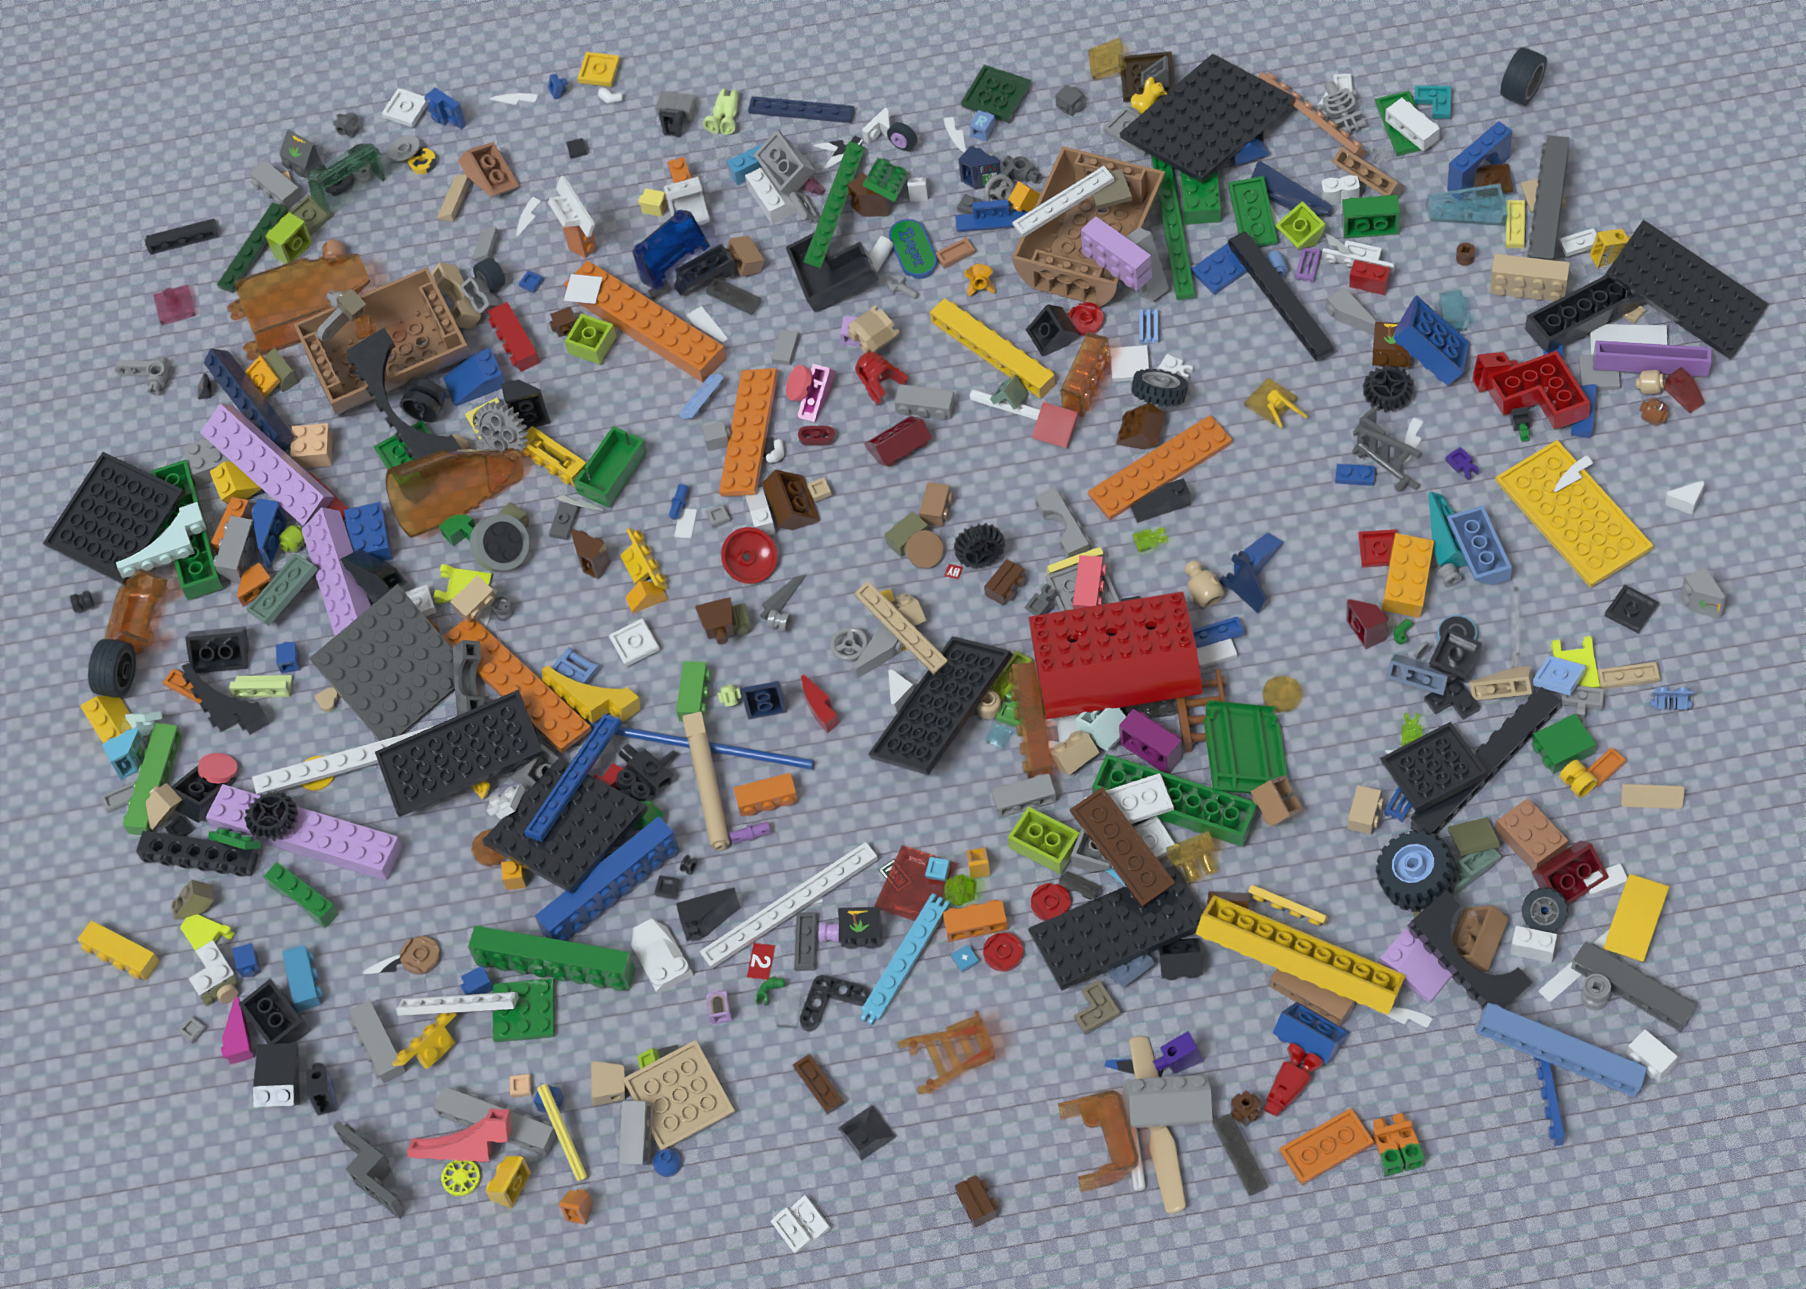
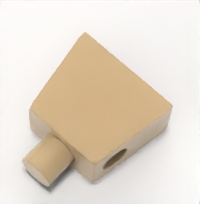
M591 1061L592 1106L625 1100V1089L627 1087L623 1078L627 1076L624 1075L623 1065Z

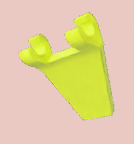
M441 564V577L450 579L446 593L441 590H435L433 596L435 598L434 603L443 604L450 602L477 575L487 585H490L492 573L457 569Z
M1591 636L1583 637V649L1561 651L1560 639L1551 641L1553 657L1586 665V672L1577 686L1600 688Z
M198 914L186 917L180 926L194 950L212 940L215 943L220 935L228 940H231L235 935L229 926L218 924Z

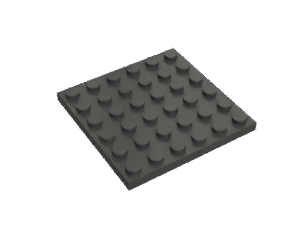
M398 584L309 658L378 741L399 736L455 688L453 649Z

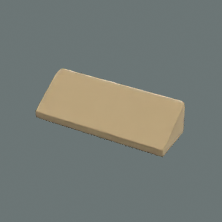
M466 174L454 177L437 219L454 222L472 181Z
M1622 784L1620 794L1621 806L1682 809L1684 786Z

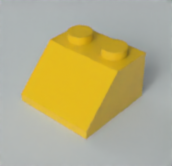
M225 461L210 471L220 499L226 504H229L231 497L246 500L262 489L232 461Z
M506 1156L503 1162L501 1161L498 1164L493 1180L491 1179L486 1186V1194L490 1200L512 1209L531 1175L525 1159L521 1156Z

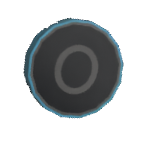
M1452 615L1445 618L1439 624L1437 630L1438 640H1440L1445 628L1476 640V626L1473 621L1465 616Z

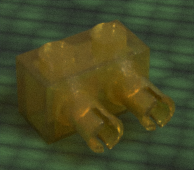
M1209 831L1166 848L1172 866H1182L1188 883L1200 878L1193 863L1196 857L1200 859L1205 875L1218 871L1211 857L1212 851L1216 850Z

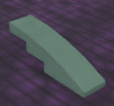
M1493 848L1469 854L1457 862L1458 880L1454 882L1456 887L1453 892L1449 891V893L1453 897L1492 867L1502 856Z

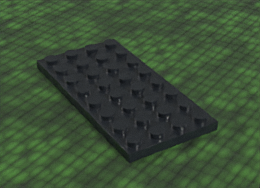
M1644 219L1605 274V276L1730 360L1768 305L1766 301Z
M952 636L941 651V654L948 660V663L935 675L929 670L926 672L868 753L870 758L930 775L1012 658L1013 654L1011 651Z
M519 690L375 751L398 817H402L544 755Z
M1175 865L1165 869L1174 880L1175 885L1144 907L1140 906L1128 888L1124 886L1028 928L1033 942L1061 991L1197 931L1203 910Z

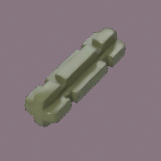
M230 976L226 979L225 983L223 981L212 988L210 993L206 992L203 994L201 999L204 1004L208 1006L213 1003L214 999L217 1000V992L221 987L228 984L237 987L239 983L236 978Z

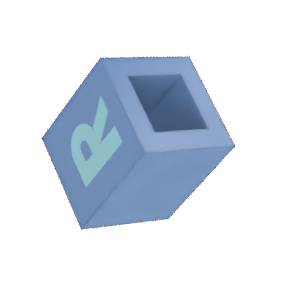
M978 110L969 125L970 136L987 142L996 127L995 116L989 112Z

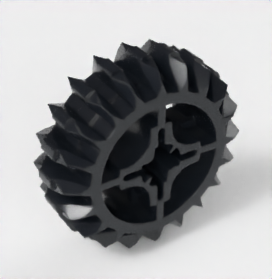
M1383 365L1382 369L1376 367L1375 372L1370 371L1369 376H1366L1363 383V395L1366 397V402L1370 403L1371 408L1376 406L1377 411L1384 409L1386 413L1387 410L1391 409L1394 412L1395 408L1401 410L1402 406L1406 407L1408 402H1411L1412 395L1414 394V383L1410 375H1406L1405 370L1400 371L1399 366L1394 369L1392 365L1389 368Z
M978 523L977 526L973 527L971 525L969 529L964 528V532L959 533V536L955 538L954 553L959 562L964 564L966 568L971 566L974 569L978 566L981 569L984 565L988 566L989 563H995V559H1000V555L1004 554V548H1006L1005 539L998 527H994L993 524L988 525L984 523L980 525Z
M268 790L267 795L260 793V798L253 797L254 803H248L250 809L245 810L247 816L244 817L246 827L257 839L261 840L263 838L264 841L268 842L271 838L275 842L276 837L283 839V834L290 835L289 829H295L294 823L298 822L297 805L286 793H279V791L275 790L272 794Z

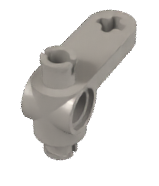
M330 290V293L328 292L326 295V299L330 301V305L336 310L317 330V338L323 342L329 341L350 320L337 307L338 296L342 291L335 292Z
M156 356V361L118 360L115 365V372L119 375L147 377L146 384L149 386L147 391L154 395V392L155 395H158L159 390L163 389L164 385L169 381V367L166 364L167 358L161 356V358Z

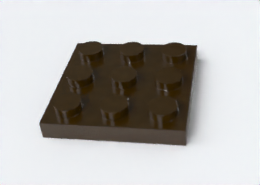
M1172 51L1119 56L1123 102H1130L1134 94L1141 95L1144 92V88L1141 87V72L1165 55L1168 57L1169 87H1164V90L1167 93L1175 86Z

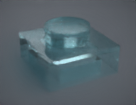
M993 723L986 738V743L1005 749L1012 735V730Z

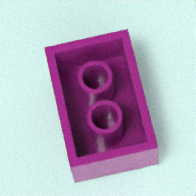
M1133 709L1119 725L1120 745L1161 772L1170 774L1181 761L1182 746L1180 737L1173 732L1170 733L1165 730L1160 723L1151 721L1143 712H1137Z

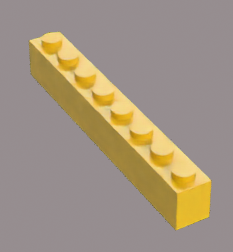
M944 298L930 311L931 323L1009 378L1016 375L1025 389L1039 399L1055 386L1054 373L1049 368L1041 366L1036 359H1031L1023 350L1014 347L1009 340L1001 338L996 331L985 327L983 322L975 320L967 311L958 308L954 302Z

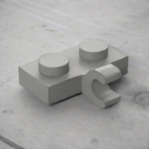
M1576 686L1571 695H1562L1561 705L1577 707L1576 715L1583 722L1585 708L1602 710L1604 689Z

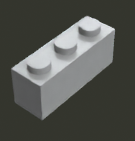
M266 160L249 173L252 178L251 183L256 189L260 188L267 198L271 197L274 203L285 206L288 210L303 198L299 188Z
M899 384L894 403L896 413L902 415L909 414L920 417L951 419L955 398L953 390Z
M1049 773L1038 774L1026 780L1020 779L1008 785H998L996 788L991 789L999 818L1024 812L1028 806L1035 809L1056 803V794Z
M622 1101L619 1109L621 1126L618 1130L620 1147L617 1150L619 1164L650 1165L653 1102Z

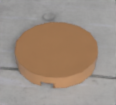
M927 530L917 531L906 541L905 553L908 560L915 567L921 569L930 568L941 559L943 546L939 537L933 532Z
M418 936L415 939L411 938L401 948V963L409 973L416 975L426 974L438 965L440 949L437 943L430 937Z

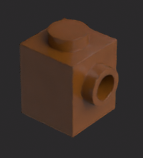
M571 307L550 314L552 321L549 323L552 332L556 331L559 338L568 336L576 323Z

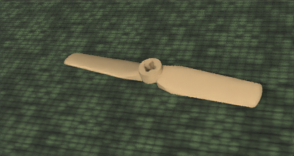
M1136 1036L1129 1039L1135 1079L1158 1078L1159 1075L1153 1063L1154 1056L1149 1039L1145 1036ZM1167 1126L1148 1127L1151 1130L1149 1150L1165 1210L1167 1213H1177L1183 1210L1186 1204L1175 1140L1168 1131Z

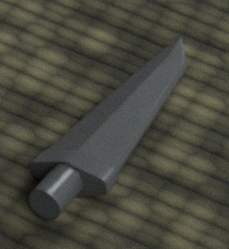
M807 574L794 577L769 599L761 604L764 611L760 614V617L766 620L772 609L780 612Z

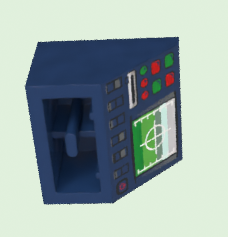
M972 145L958 159L961 182L974 189L985 188L986 183L991 177L1001 173L1000 160L998 158L990 156L982 149Z

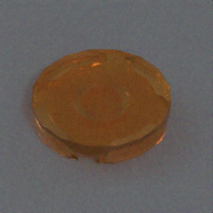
M492 829L482 831L472 842L471 851L475 860L480 865L492 867V865L496 864L498 866L501 862L508 859L483 844L482 840Z

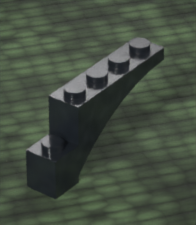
M189 663L181 666L185 672L181 674L187 684H192L193 688L190 690L196 699L198 697L201 699L202 702L199 705L204 713L209 712L210 717L208 720L213 728L217 726L219 731L222 732L238 723L242 731L246 729L249 735L270 724L258 702H245L224 695L204 682L194 672Z

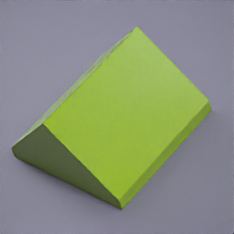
M1302 201L1282 218L1275 227L1299 250L1316 246L1326 224Z

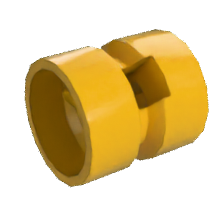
M1579 760L1570 762L1559 774V778L1567 786H1571L1570 790L1578 798L1586 796L1598 783V780L1590 772H1586L1585 766Z

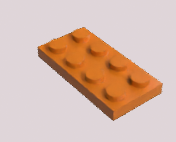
M1352 1108L1280 1147L1279 1152L1302 1186L1373 1146L1374 1141Z

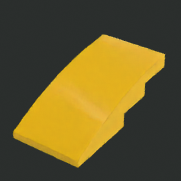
M1629 873L1603 950L1644 963L1669 886Z

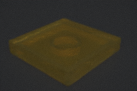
M1120 37L1088 49L1090 71L1093 80L1126 68L1123 42Z
M1267 378L1244 402V405L1274 425L1276 420L1271 410L1267 407L1269 404L1267 400L1268 394L1278 389L1293 404L1297 401V396L1270 378ZM1286 404L1281 409L1275 408L1279 419L1290 409Z

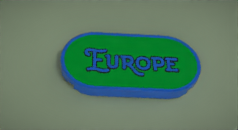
M904 219L896 222L889 231V238L893 243V250L905 275H910L915 279H923L930 276L934 272L935 267H937V257L923 225L913 219Z

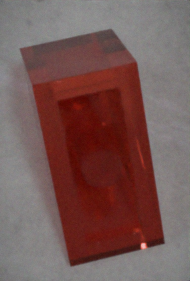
M1682 367L1667 376L1664 390L1690 414L1705 404L1694 378Z

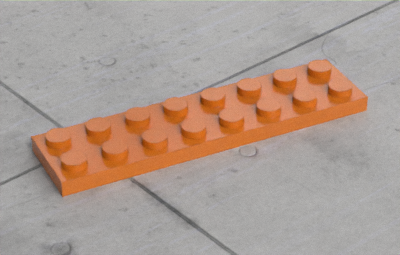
M776 368L741 370L730 429L731 437L728 440L719 489L721 497L757 494L778 377Z
M1209 415L1088 490V496L1110 521L1163 485L1176 480L1232 445L1233 440L1214 418Z

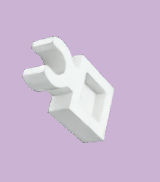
M1166 354L1158 367V371L1162 369L1164 372L1176 373L1187 381L1189 380V375L1185 373L1193 374L1192 366H1183V360Z

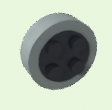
M507 514L492 515L476 524L471 533L470 548L474 559L483 568L494 572L507 571L519 566L526 558L529 550V536L524 525L515 517Z

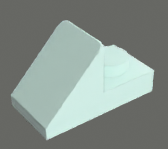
M141 711L125 714L126 720L132 729L137 727L142 736L150 735L151 730L154 728L155 720L162 719L161 711Z

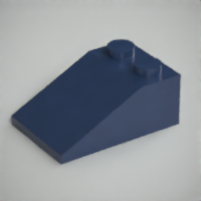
M780 681L740 688L748 720L787 713Z

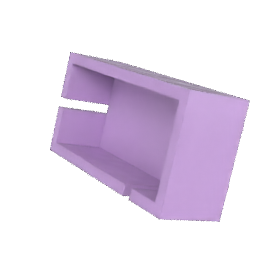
M1095 216L1081 229L1083 254L1087 258L1096 260V263L1101 268L1110 271L1114 277L1124 281L1128 287L1138 291L1152 278V267H1150L1151 255Z

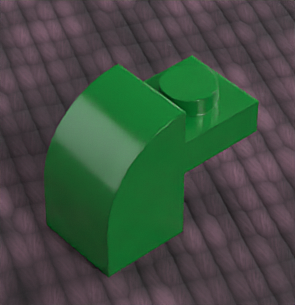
M458 514L449 517L438 527L442 536L454 547L464 538L470 542L475 523L470 516Z

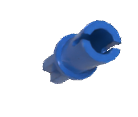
M678 484L675 497L671 500L672 505L668 515L673 520L679 519L682 508L686 505L685 499L689 487L685 484Z

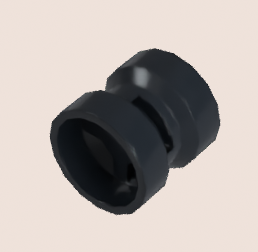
M89 590L83 591L80 595H70L71 605L75 613L81 612L84 608H94L93 598Z

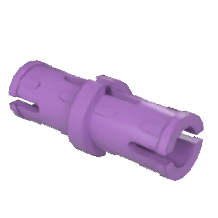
M768 821L753 826L747 825L746 828L729 833L732 843L735 844L748 839L752 841L755 837L771 834Z

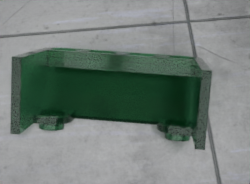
M357 144L309 173L307 181L311 198L326 214L330 213L325 189L367 164H370L372 172L382 182L385 181L379 149L374 144Z

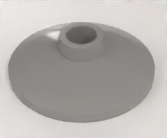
M405 135L395 139L387 147V156L393 161H402L412 157L420 148L419 139L412 135Z

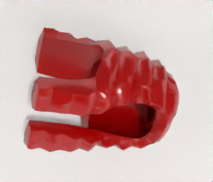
M867 352L862 354L855 365L859 379L862 380L865 390L868 391V395L875 402L876 406L881 404L882 401L880 399L886 394L880 382L892 379L898 384L907 385L909 381L908 376L903 371H900L899 368L889 363L888 360H885L878 353Z

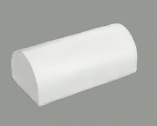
M883 236L878 239L869 254L877 273L893 248V243Z

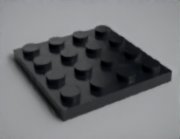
M1451 722L1380 758L1382 765L1417 814L1489 777L1486 769Z

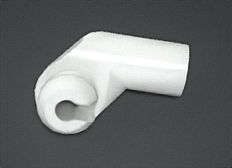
M601 88L598 91L599 98L607 104L623 101L622 93L612 94L606 88Z
M781 439L774 441V450L766 455V460L770 464L773 462L777 463L784 457V447Z

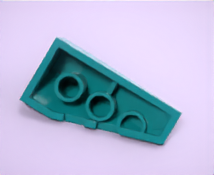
M1430 491L1428 499L1432 540H1434L1433 551L1437 563L1441 567L1449 563H1453L1456 568L1468 566L1447 520V516L1455 514L1443 495Z

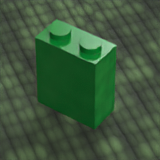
M1576 714L1534 733L1531 743L1533 750L1542 757L1544 766L1547 769L1549 768L1553 774L1563 770L1574 760L1581 761L1594 755L1596 750V743Z

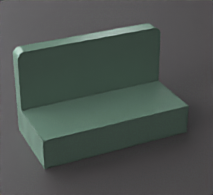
M1014 375L999 385L990 400L995 405L1006 399L1013 410H1015L1028 392L1017 376Z

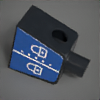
M323 1063L313 1064L312 1070L306 1072L308 1097L317 1115L338 1111L333 1080L327 1068L324 1067Z

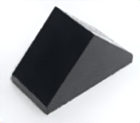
M671 108L660 110L658 114L663 134L665 136L681 138L683 110Z

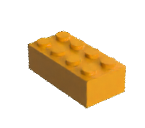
M1395 534L1382 600V611L1420 617L1434 540Z

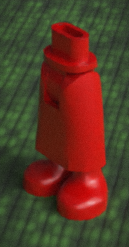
M1290 1043L1287 1047L1290 1062L1284 1061L1266 1098L1267 1103L1263 1108L1275 1117H1278L1281 1110L1285 1111L1286 1107L1297 1098L1312 1078L1309 1074L1314 1070L1320 1069L1324 1063L1321 1058L1313 1053L1308 1052L1306 1055L1301 1047ZM1304 1061V1064H1303L1302 1068H1301V1069L1298 1068V1067L1302 1064V1062Z

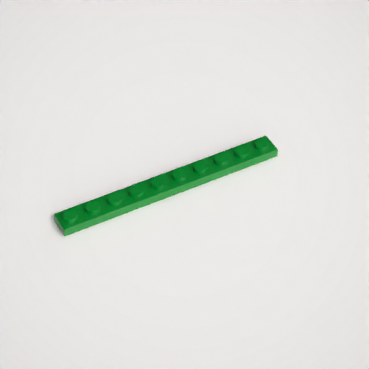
M848 141L805 256L804 262L819 268L823 264L848 196L847 185L855 177L865 149L864 146Z
M1151 155L1153 169L1165 172L1164 181L1158 192V199L1176 300L1195 298L1172 167Z

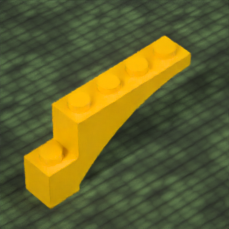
M548 665L542 668V682L550 687L557 696L562 697L571 708L576 709L582 718L589 720L592 724L609 712L613 717H617L624 722L640 711V699L628 687L613 689L590 686L567 678Z

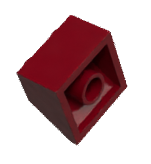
M1353 599L1347 600L1346 621L1364 648L1367 650L1385 641L1388 631L1387 622L1389 621L1385 611H1381L1378 605Z

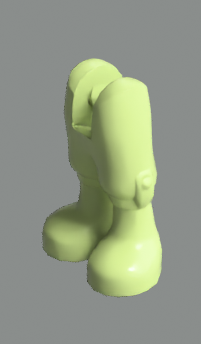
M721 89L713 107V116H706L703 121V126L706 130L718 134L720 129L724 135H729L735 131L736 123L733 118L737 114V90H732L730 96H727V90Z

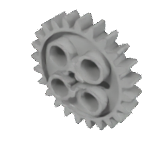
M495 401L487 403L479 409V412L476 414L477 419L474 420L478 425L474 428L479 430L476 436H481L479 442L485 443L483 448L488 447L489 454L495 452L496 458L500 456L502 460L504 458L509 460L517 457L527 447L525 443L528 442V439L525 436L528 433L523 430L527 426L521 424L523 419H518L519 413L514 414L513 407L508 409V405L504 404L502 406L500 401L498 403H495Z

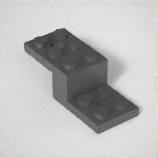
M337 1121L333 1128L342 1143L358 1154L346 1168L354 1184L397 1218L401 1219L405 1212L401 1207L403 1203L398 1199L399 1196L390 1188L386 1190L382 1187L383 1180L392 1171L388 1165L390 1161L384 1156L385 1153L379 1147L373 1148L369 1145L370 1141L362 1134L360 1136L354 1133L355 1129L348 1123L343 1125L340 1121Z

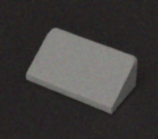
M496 227L481 230L472 261H482L492 256L498 237Z

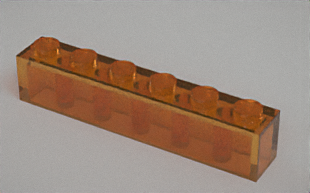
M1035 662L1012 664L1011 672H1008V682L1013 685V690L1010 692L1011 700L1015 701L1016 707H1013L1014 719H1018L1019 725H1016L1017 737H1021L1022 743H1019L1020 755H1024L1025 760L1022 761L1023 773L1027 772V779L1033 778L1038 774L1048 773L1051 777L1052 763Z

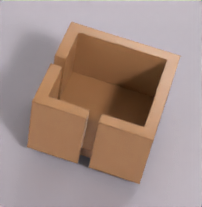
M1286 775L1272 779L1251 791L1253 801L1259 806L1262 811V818L1269 827L1285 822L1304 811L1296 795L1285 801L1282 800L1284 796L1294 791Z

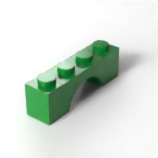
M278 862L264 875L269 887L282 897L287 896L292 899L311 919L326 929L339 915L330 901Z

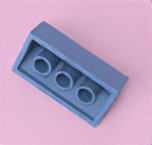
M1484 506L1447 516L1448 523L1474 580L1489 585L1510 580L1512 567Z

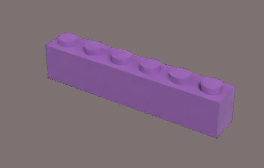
M1596 340L1593 352L1594 370L1642 372L1656 369L1661 374L1708 377L1711 366V348Z

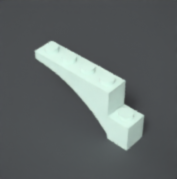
M198 503L179 508V514L160 537L140 552L116 562L122 578L131 577L136 573L151 570L154 567L195 554L189 536L207 530Z

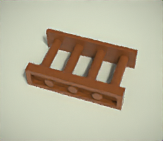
M1216 669V679L1201 681L1202 688L1217 686L1219 696L1190 700L1184 697L1175 698L1184 753L1192 752V744H1195V742L1206 740L1205 733L1194 734L1189 729L1193 724L1204 723L1203 720L1206 715L1191 717V715H1187L1186 710H1190V707L1204 706L1208 700L1225 702L1223 688L1226 687L1225 677L1220 675V669Z

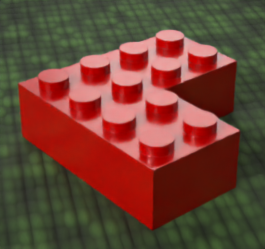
M1558 351L1487 375V390L1503 416L1510 414L1511 409L1539 404L1554 430L1584 420L1590 416V402Z

